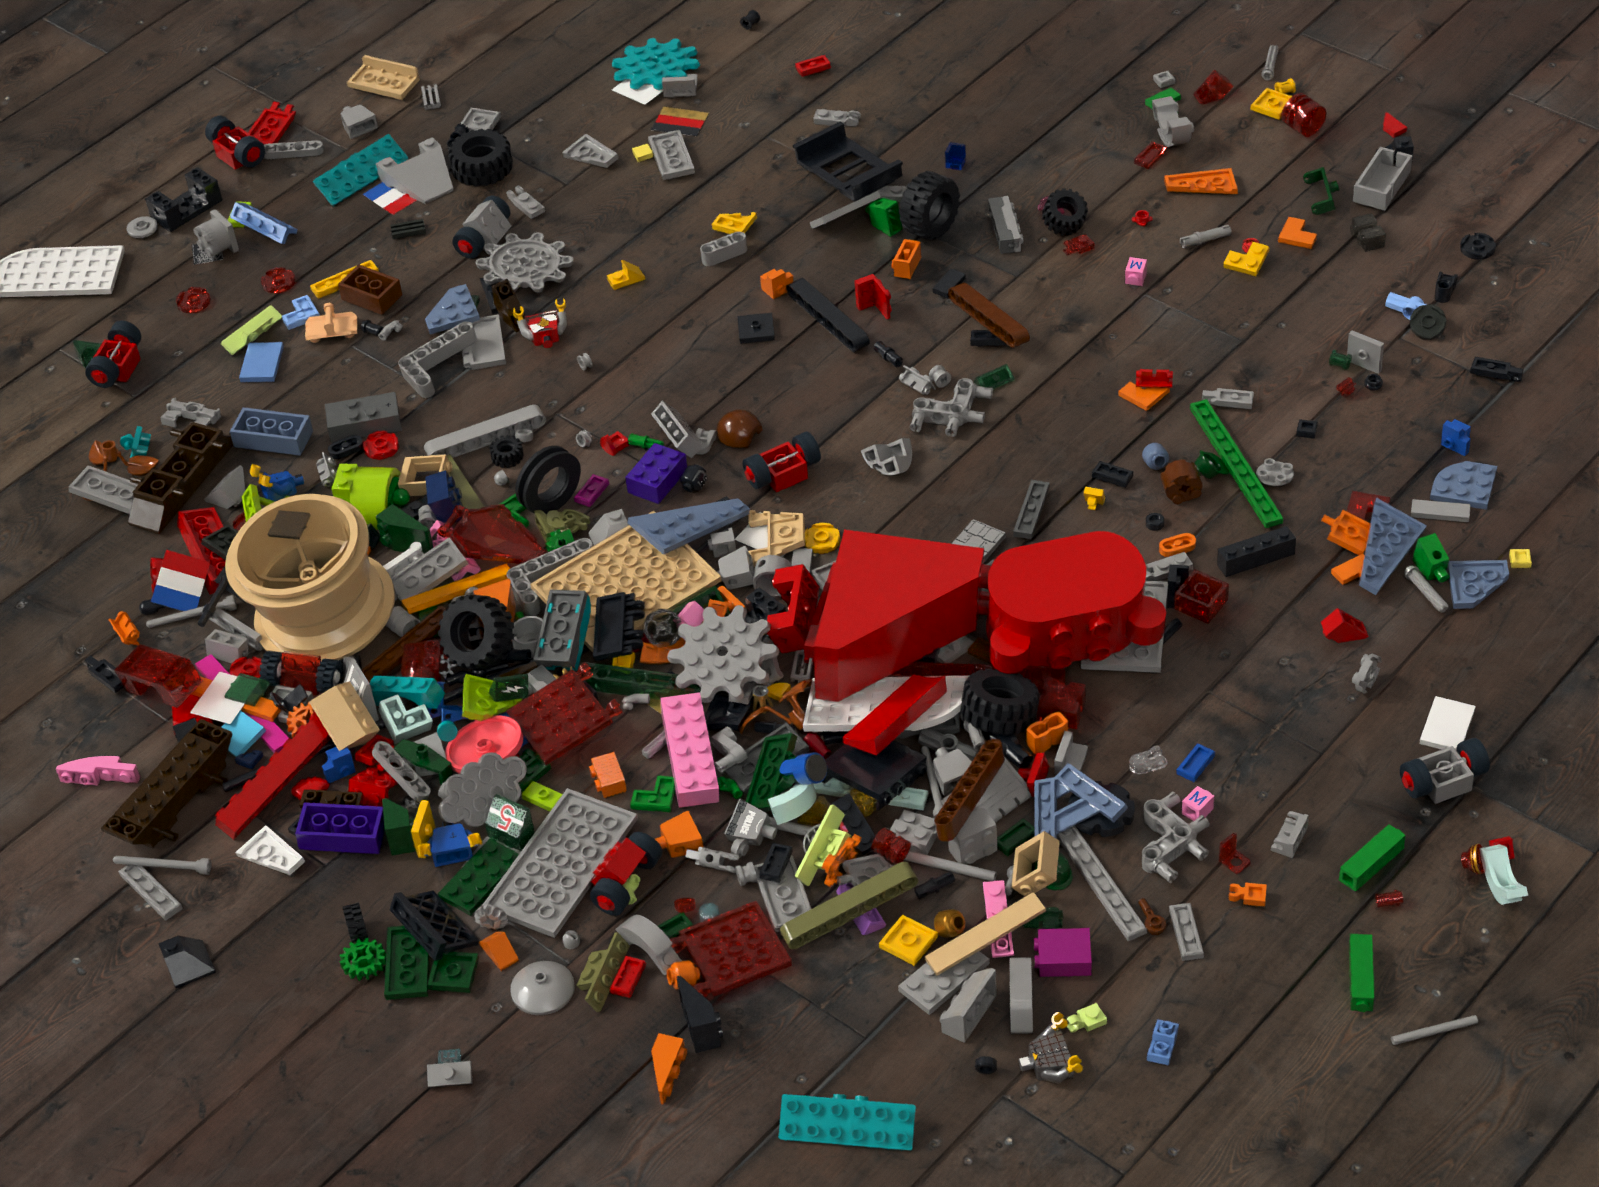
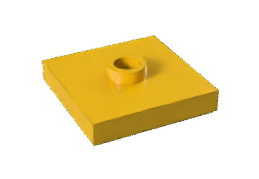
M1266 88L1251 104L1250 110L1280 120L1295 104L1296 98Z
M426 800L420 802L411 829L418 857V845L427 843L429 838L433 836V830L436 827L429 801Z
M902 914L879 942V948L915 966L938 938V932Z

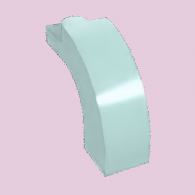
M795 781V785L789 791L768 799L777 825L799 817L812 807L817 798L814 784L802 785Z
M1499 844L1480 848L1485 876L1496 900L1503 905L1522 901L1523 896H1528L1527 887L1519 884L1512 873L1507 847Z

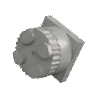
M215 209L210 211L212 219L193 229L198 237L197 245L201 250L204 249L208 257L214 256L228 248L233 253L239 251L233 225Z

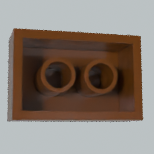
M359 264L338 283L342 300L381 315L402 296L399 279Z

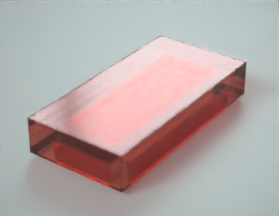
M1151 142L1134 159V164L1149 169L1166 152V147Z

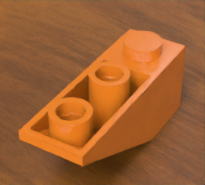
M659 1033L651 1051L660 1102L664 1104L667 1096L670 1097L672 1093L674 1079H677L679 1076L681 1061L686 1059L687 1048H685L683 1038Z

